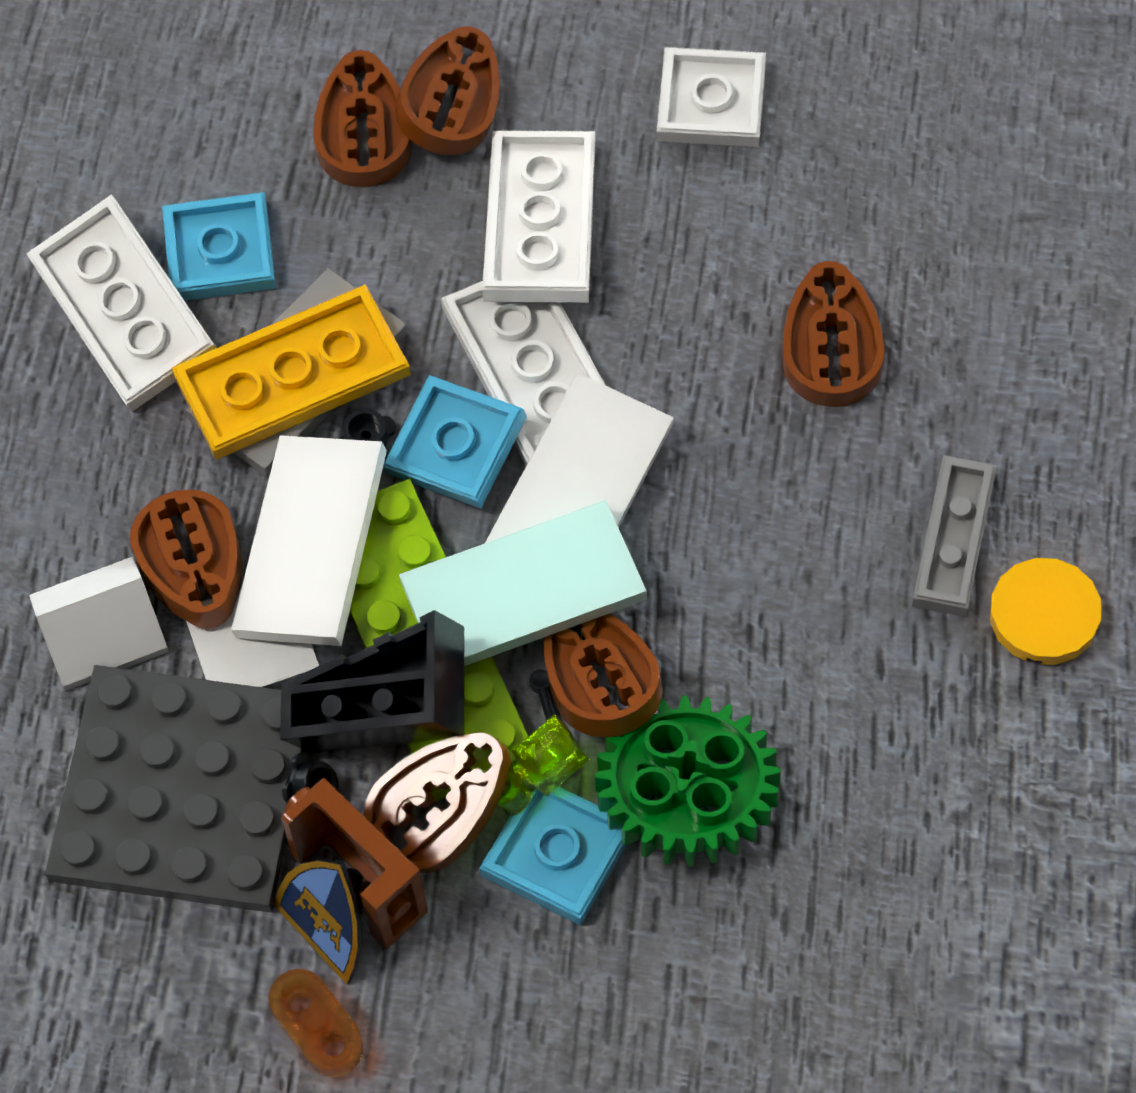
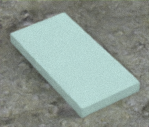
M606 500L399 574L400 583L417 623L420 622L419 617L436 610L464 626V666L647 600L646 588Z

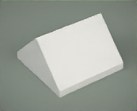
M133 557L29 595L64 691L90 682L94 665L126 669L169 652Z

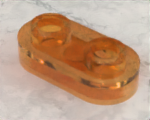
M293 969L281 974L273 982L268 996L269 1006L275 1021L317 1073L328 1077H338L352 1071L360 1062L363 1054V1041L356 1023L315 973L305 969ZM304 997L310 1000L309 1007L304 1011L295 1012L290 1009L291 1003L296 998ZM339 1041L345 1047L339 1055L328 1056L324 1053V1048L328 1043Z

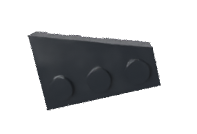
M433 610L419 617V623L395 635L386 633L373 639L374 645L349 657L344 655L338 656L281 684L280 740L313 754L446 739L464 735V626Z

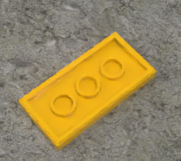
M366 284L172 367L174 378L215 460L411 375L410 366Z

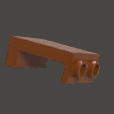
M325 778L321 779L312 788L305 787L299 790L288 801L281 819L293 857L301 864L308 861L323 846H329L351 868L357 869L362 874L363 880L371 883L360 893L370 934L387 950L428 912L419 869Z

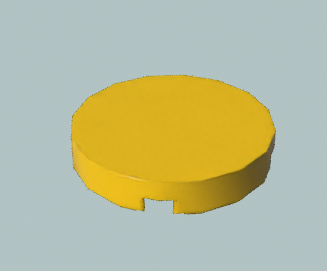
M1034 558L1015 564L1000 577L991 596L990 624L998 642L1013 656L1027 661V658L1034 661H1042L1041 665H1057L1076 659L1091 646L1101 623V598L1093 581L1078 567L1059 559Z

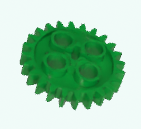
M682 695L679 709H671L662 698L658 707V713L654 714L648 722L630 733L605 737L606 752L598 753L597 755L598 772L595 773V791L599 792V811L607 812V827L609 830L622 828V844L625 846L641 839L642 857L646 858L656 848L662 849L664 864L667 865L673 860L676 852L684 853L688 867H693L696 854L699 852H704L712 864L717 863L718 848L722 846L733 855L739 854V836L748 841L755 842L757 840L758 825L769 826L771 823V808L778 806L779 789L777 787H780V768L776 767V749L766 748V731L761 730L751 733L752 717L749 715L734 722L732 720L733 705L731 704L724 706L718 713L712 712L711 699L709 697H705L699 709L691 708L687 695ZM672 749L674 752L661 753L658 750ZM716 760H727V761H730V763H727V764H717V763H714L713 761H716ZM655 795L662 797V799L654 801L644 799V797ZM708 806L718 808L719 810L705 812L700 810V808Z

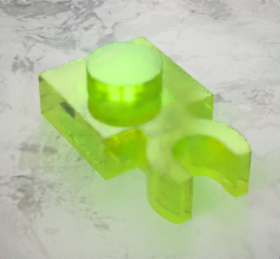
M553 715L512 751L518 762L509 768L501 795L502 798L498 803L511 816L517 815L528 806L532 793L536 789L547 797L590 760L568 727L558 717Z

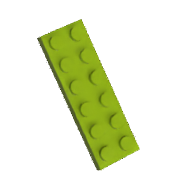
M410 478L377 491L349 611L365 649L374 645L373 639L386 633L395 635L417 624L400 583L399 574L446 558ZM491 656L464 666V735L482 732L492 735L503 742L510 752L511 764L508 771L510 772L537 761L536 751ZM444 739L406 744L410 753L413 754L425 746ZM479 747L475 749L472 754L476 758V763L471 769L479 768L487 772L492 767L488 757L493 750L485 751ZM437 786L434 787L431 791L435 798L434 802L446 798L451 788L444 790Z

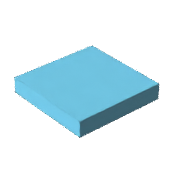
M265 192L162 206L168 274L170 280L185 301L276 289Z
M429 375L384 462L383 468L388 475L402 480L410 478L412 484L481 509L527 415L523 408Z
M534 774L480 866V876L581 926L626 847L622 844V828L609 830L607 827V812H600L598 805Z

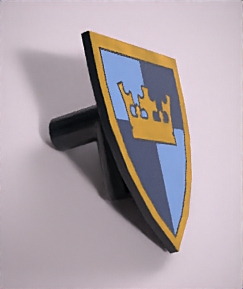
M323 858L305 861L287 873L277 891L273 905L347 985L352 981L362 948V924L359 910L363 908L360 893L371 883L367 880L363 881V876L357 869L346 868L344 862Z

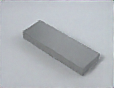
M943 455L912 607L963 617L967 616L997 465Z

